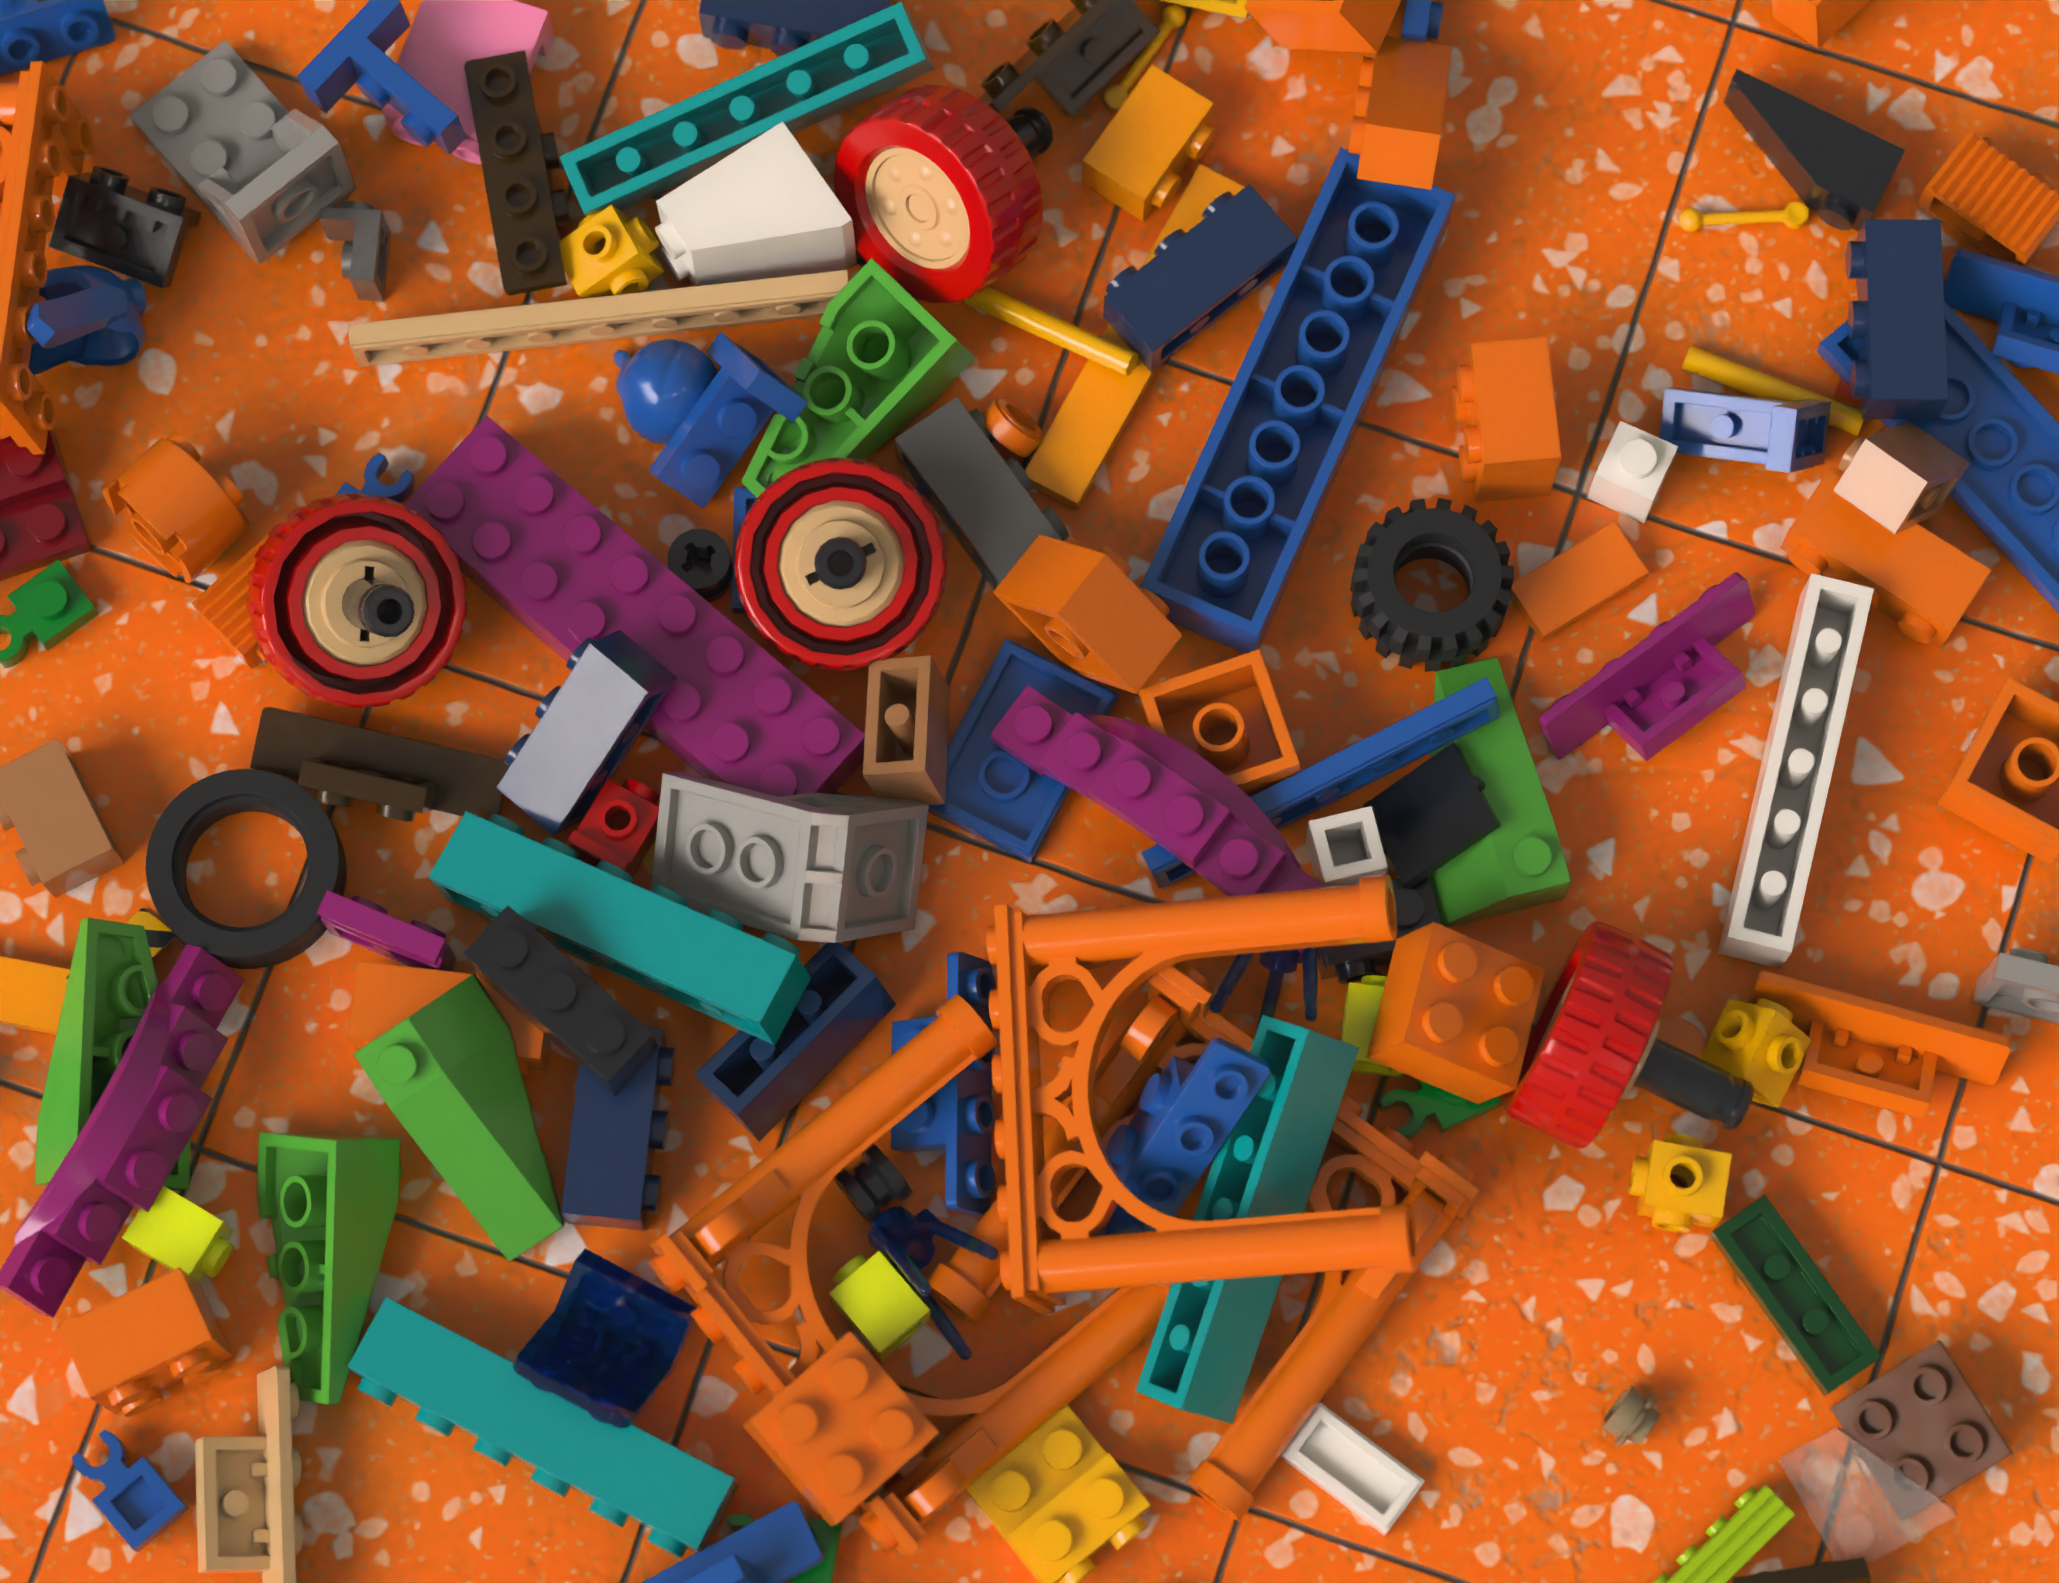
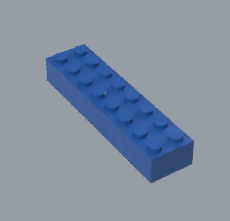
M1341 147L1140 586L1154 593L1169 607L1170 612L1166 618L1170 622L1245 654L1258 650L1447 230L1456 197L1455 194L1432 185V190L1357 179L1360 155L1348 153V150Z

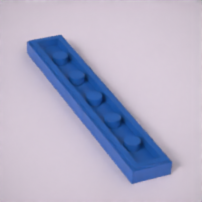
M1487 677L1250 798L1269 818L1276 829L1280 830L1498 719L1500 710L1497 695ZM1158 844L1141 852L1158 888L1162 887L1164 889L1196 872Z

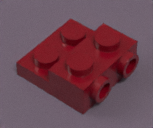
M52 429L48 430L45 454L33 455L27 447H19L11 436L0 439V581L51 565L58 559L63 561L92 551L62 452Z

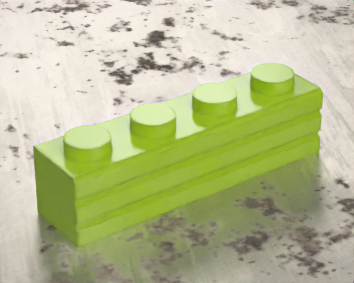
M1764 1485L1758 1491L1751 1486L1735 1501L1734 1504L1739 1510L1729 1520L1721 1515L1705 1531L1710 1538L1700 1548L1693 1543L1676 1559L1681 1567L1671 1577L1663 1572L1653 1583H1726L1796 1514L1767 1485Z

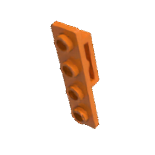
M1767 971L1759 972L1748 1003L1756 1005L1758 999L1763 998L1785 1007L1794 1015L1791 1023L1812 1040L1800 1065L1797 1085L1924 1119L1930 1105L1935 1071L1986 1085H1995L2011 1050L2012 1040L2008 1036Z

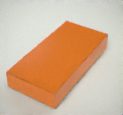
M1614 521L1513 582L1511 598L1542 643L1647 579L1649 571Z

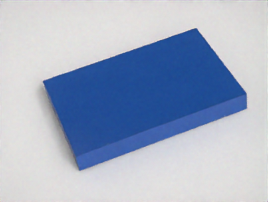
M1006 638L948 745L945 804L929 805L928 812L1032 864L1071 788L1046 774L1043 777L994 744L990 733L1027 685L1072 715L1078 712L1080 715L1096 714L1110 716L1119 700V694Z

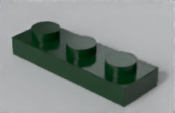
M1766 1195L1709 1234L1824 1397L1881 1358V1355Z

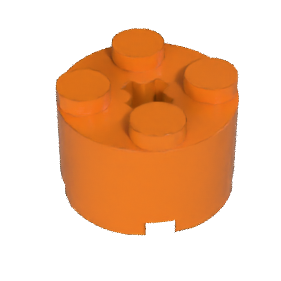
M174 431L166 439H159L103 489V495L115 516L124 508L130 514L129 520L133 526L128 530V533L141 548L174 577L177 578L183 573L185 583L190 584L247 533L249 520L238 507L245 499L234 483L222 473H218L212 478L198 463L201 457L194 446L182 434Z

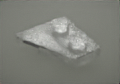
M1841 1427L1834 1428L1778 1459L1835 1561L1864 1557L1868 1565L1959 1516L1953 1505L1944 1499H1939L1910 1479L1907 1473L1888 1460H1883L1867 1449L1865 1444Z

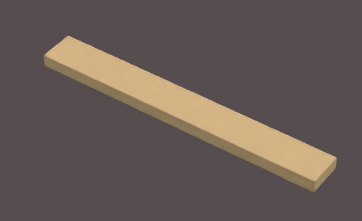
M847 270L349 324V345L358 366L367 367L821 317L828 303L848 283Z

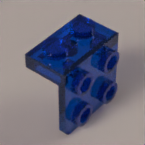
M585 1248L574 1261L554 1312L518 1353L513 1369L518 1375L529 1380L538 1389L553 1393L582 1408L596 1420L618 1428H628L675 1369L695 1322L690 1313L697 1307Z

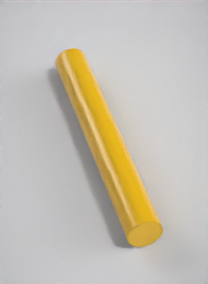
M990 287L972 298L964 300L965 304L1126 376L1131 375L1137 365L1138 353Z
M1690 346L1681 368L1758 398L1791 402L1804 399L1831 402L1829 425L1858 436L1864 421L1859 409L1694 346Z

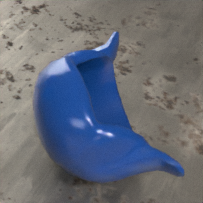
M674 339L650 342L638 349L634 356L620 349L614 353L615 363L621 369L616 379V391L621 397L627 421L632 429L641 437L657 444L666 445L718 373L711 359L696 346Z

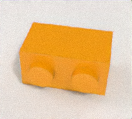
M1151 65L1082 160V183L1144 222L1155 205L1160 209H1164L1172 200L1182 181V178L1177 174L1187 160L1192 158L1198 161L1213 141L1216 134V129L1212 127L1214 103L1156 66Z

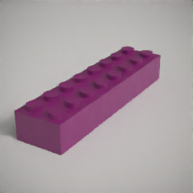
M488 416L475 427L404 503V505L426 517L433 526L443 533L447 538V545L455 551L460 561L459 568L461 573L566 662H568L575 649L587 638L592 637L594 640H597L617 630H621L677 677L676 681L645 726V729L701 777L777 797L804 793L834 794L864 761L865 734Z

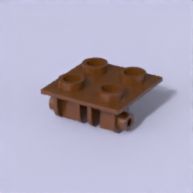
M1941 1340L1936 1341L1831 1407L1832 1412L1902 1521L2013 1453Z

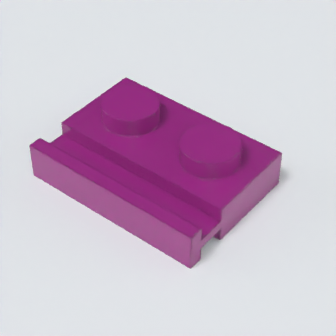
M327 890L317 915L322 917L321 921L330 934L409 967L442 971L452 970L456 957L450 946L446 944L447 936L440 930L416 920H411L410 924L391 917L387 915L388 911L385 908L365 898L353 896L352 899H348Z

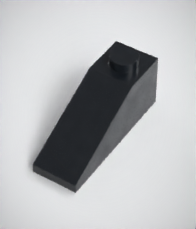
M1736 69L1731 79L1724 104L1805 205L1818 212V216L1826 224L1839 230L1847 231L1854 229L1859 232L1864 220L1871 219L1905 150L1739 69Z

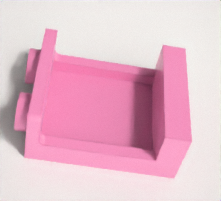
M422 0L397 64L458 115L467 138L452 153L457 158L468 163L481 164L465 73V63L470 60L525 50L530 74L537 55L546 57L554 38L549 12L515 0ZM387 103L383 107L382 112L387 126L391 128V132L405 142L423 146L400 123L404 116Z

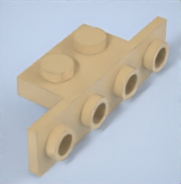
M274 1366L257 1374L258 1436L201 1437L195 1440L198 1573L262 1572L263 1583H302L301 1581H296L295 1554H299L302 1548L303 1525L300 1516L294 1514L293 1488L298 1486L301 1477V1458L299 1451L296 1448H292L291 1422H295L298 1416L299 1393L296 1384L290 1383L289 1366Z

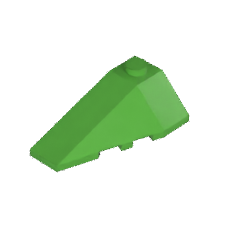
M872 258L828 303L819 322L822 328L807 358H801L793 375L796 378L793 388L808 401L807 405L794 423L780 413L775 414L751 460L741 483L757 498L776 479L800 465L827 458L866 460L929 407L976 358Z
M1497 657L1435 673L1433 704L1487 677L1497 695L1500 710L1498 719L1451 742L1459 747L1473 775L1478 776L1485 782L1486 786L1483 793L1501 826L1429 875L1442 925H1447V927L1564 899L1571 883L1555 823ZM1451 743L1431 752V757H1433L1438 752L1449 746Z
M94 918L81 919L38 1117L35 1185L47 1186L71 1149L117 1069L143 1017L150 997L158 985L144 926ZM191 1137L164 1183V1186L172 1191L189 1189Z
M474 973L368 1042L353 1054L396 1118L508 1262L561 1229L564 1226V1221L545 1151L541 1149L531 1113L532 1104L528 1089L524 1087L515 1054L516 1045L511 1027Z
M259 1132L257 1201L260 1219H271L277 1253L268 1256L267 1263L270 1278H280L285 1309L281 1312L277 1325L284 1366H289L290 1383L296 1384L299 1400L327 1405L340 1403L349 1373L347 1366L356 1349L398 1206L399 1180L402 1173L400 1139L351 1134Z

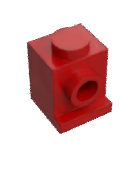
M629 777L626 778L622 786L607 779L576 831L573 830L567 840L569 847L577 852L579 855L578 859L593 867H596L599 861H605L621 868L633 878L656 840L659 807L655 804L660 796L648 786ZM613 813H627L631 817L628 826L622 830L609 828L607 823Z

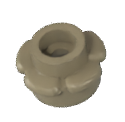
M1631 1384L1614 1402L1604 1417L1601 1427L1615 1437L1613 1441L1615 1446L1623 1445L1627 1439L1638 1445L1648 1435L1660 1416V1413L1652 1408L1656 1399L1655 1393L1651 1391L1649 1394H1644Z

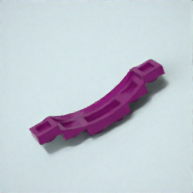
M1027 685L990 733L992 742L1041 776L1048 775L1116 815L1192 868L1226 896L1326 887L1302 871L1295 855L1282 835L1242 789L1199 754L1156 730L1118 717L1096 714L1080 715L1078 712L1072 715ZM1307 948L1296 950L1303 954Z
M186 944L167 979L155 988L133 1038L101 1098L63 1162L15 1234L14 1247L0 1270V1288L39 1314L54 1318L85 1261L99 1265L102 1264L133 1208L149 1212L212 1100L200 1088L228 1041V1038L216 1029L244 979L202 947Z

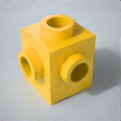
M612 204L604 210L586 216L581 220L575 231L560 241L565 273L578 296L583 299L644 292L648 288L649 282L665 272L653 250L659 247V242L648 224L638 215L633 219L629 218Z
M1760 998L1756 1005L1729 999L1700 1059L1730 1072L1740 1082L1745 1080L1751 1082L1755 1089L1752 1098L1753 1102L1779 1108L1812 1040L1791 1023L1794 1017L1793 1013L1778 1003Z
M1666 1134L1664 1142L1654 1140L1646 1151V1157L1635 1156L1633 1161L1629 1194L1639 1196L1637 1215L1652 1217L1651 1225L1653 1227L1667 1231L1690 1232L1691 1224L1715 1228L1723 1218L1732 1154L1703 1149L1704 1141L1702 1139L1688 1135ZM1671 1178L1680 1180L1685 1188L1675 1186Z

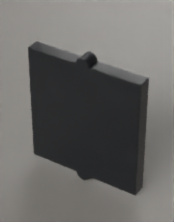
M1451 743L1363 805L1364 808L1372 806L1384 854L1389 855L1403 884L1409 889L1501 826L1483 793L1486 786L1485 782L1478 776L1473 775L1459 747L1454 743Z

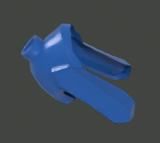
M70 266L47 270L46 284L44 287L39 288V295L46 298L47 301L35 304L31 308L26 322L28 331L37 340L35 344H32L29 369L33 375L68 361L83 365L116 366L134 359L146 340V332L140 315L144 313L146 308V295L141 283L136 279L122 280L108 269L95 266Z

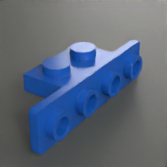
M0 0V76L30 67V62L43 61L44 63L112 42L116 38L114 27L103 0H45L42 2L41 0Z
M1957 249L1954 252L1943 283L1944 301L1952 309L1997 321L1991 355L2004 358L2018 367H2036L2059 374V276L1965 249Z
M964 952L949 953L947 956V1001L956 994L960 995L976 1011L992 1032L989 994L991 990L996 989V982L992 974V964L990 961ZM938 1016L892 1022V1054L932 1023ZM995 1047L978 1061L974 1060L891 1128L892 1150L910 1153L946 1149V1207L950 1210L973 1216H984L991 1206V1195L995 1188V1173L991 1165V1131L996 1120L995 1108L991 1100L992 1058L996 1054Z
M1214 1038L1195 1065L1174 1055L1162 1075L1158 1073L1152 1075L1141 1093L1139 1109L1128 1126L1121 1124L1114 1131L1106 1149V1154L1113 1168L1129 1190L1150 1208L1174 1217L1269 1076L1270 1068L1268 1062L1221 1038ZM1118 1204L1106 1227L1095 1236L1157 1230L1149 1227Z
M792 1501L642 1583H785L822 1563L825 1559V1554L803 1506L796 1501Z

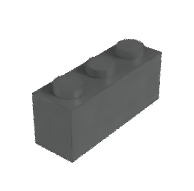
M956 397L895 438L896 455L916 485L923 488V494L993 590H995L1039 534L1065 541L1069 534L1060 518L1049 506L1041 511L1028 494V491L1033 489V486L1020 464L1013 457L1004 461L994 448L992 442L996 438L984 426L986 418L976 408L968 412L958 397Z

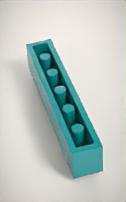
M899 2L559 157L585 215L588 216L604 210L611 204L622 211L689 181L782 121L791 134L926 74L935 68L911 13L902 2Z
M467 811L464 813L429 875L430 880L446 900L490 920H494L509 905L558 950L768 1043L776 1044L811 979V976L798 958L799 950L793 944L771 933H765L762 940L742 931L744 927L739 921L719 910L709 909L706 915L687 907L688 902L682 896L664 886L654 885L651 891L632 883L633 878L627 872L611 863L599 861L597 866L593 867L577 860L579 857L577 852L553 838L545 837L541 844L524 837L525 832L520 826L500 815L491 814L489 819L485 820Z
M1262 1015L1250 1053L1268 1062L1270 1074L1216 1153L1193 1221H1215L1304 1213L1359 1047ZM1283 1275L1171 1284L1136 1392L1183 1411L1233 1424Z
M387 1297L382 1302L347 1366L356 1376L362 1378L357 1387L362 1393L389 1407H392L397 1397L418 1407L419 1411L414 1419L444 1436L450 1437L454 1427L477 1438L472 1450L504 1467L508 1466L512 1457L535 1469L530 1478L531 1481L564 1498L570 1487L593 1499L588 1508L590 1512L621 1528L624 1527L628 1518L651 1529L646 1539L648 1542L680 1559L687 1548L695 1553L706 1548L739 1486L735 1478Z

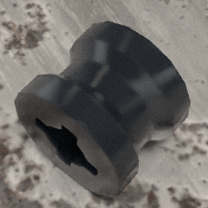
M691 529L680 534L673 541L667 554L668 568L706 601L712 602L720 598L729 589L733 575L730 551L725 541L715 532L706 529ZM695 554H697L698 556L709 557L711 555V559H698V557Z
M874 1143L862 1152L861 1160L852 1168L844 1167L833 1178L851 1204L872 1226L883 1218L884 1208L892 1201H904L913 1194L912 1189L897 1168Z

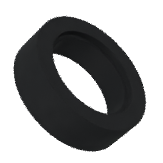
M228 770L205 777L186 788L172 800L158 819L151 834L146 854L148 889L159 915L185 946L189 944L202 947L224 965L231 968L256 969L269 967L290 960L307 950L327 930L321 921L322 917L317 915L327 890L344 896L346 887L347 867L343 845L324 809L307 790L297 785V783L279 774L264 770ZM241 812H264L287 821L302 835L308 856V870L303 888L296 900L285 912L264 924L252 927H231L214 922L194 907L189 896L186 883V869L190 853L199 837L217 821Z

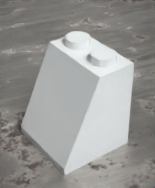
M783 121L656 201L661 224L655 227V231L664 246L660 249V253L676 279L681 281L688 277L694 287L847 270L857 264L852 218Z

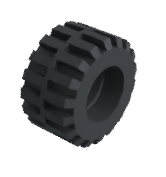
M1423 498L1411 501L1408 512L1403 513L1398 506L1386 512L1384 523L1381 525L1375 522L1367 531L1365 543L1360 544L1356 556L1350 591H1353L1351 600L1353 617L1359 616L1361 619L1359 631L1365 640L1371 637L1377 640L1376 652L1384 658H1387L1391 652L1400 655L1398 665L1408 669H1412L1414 660L1425 662V671H1439L1443 661H1449L1453 668L1465 664L1467 655L1471 652L1477 657L1487 648L1489 639L1491 637L1495 638L1498 634L1512 595L1514 566H1508L1510 550L1506 541L1496 542L1495 537L1498 529L1489 519L1481 526L1475 522L1477 510L1465 505L1461 514L1451 511L1452 500L1438 498L1436 508L1426 509L1425 499ZM1424 558L1441 560L1453 566L1462 575L1467 584L1469 594L1462 604L1444 612L1423 611L1409 604L1401 596L1395 585V574L1404 565L1414 560Z

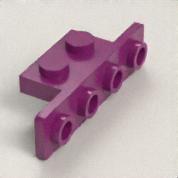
M1735 572L1719 585L1711 586L1697 601L1670 621L1659 624L1647 638L1621 657L1606 663L1598 674L1575 691L1557 699L1549 710L1539 718L1549 751L1557 759H1562L1605 726L1609 725L1647 761L1745 689L1746 685L1742 672L1714 646L1754 617L1755 608L1747 580L1738 572Z

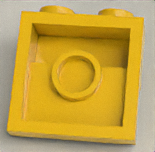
M1068 1405L965 1490L1039 1583H1080L1097 1568L1090 1560L1092 1556L1110 1542L1117 1551L1148 1527L1142 1516L1150 1510V1503L1113 1457L1104 1451Z

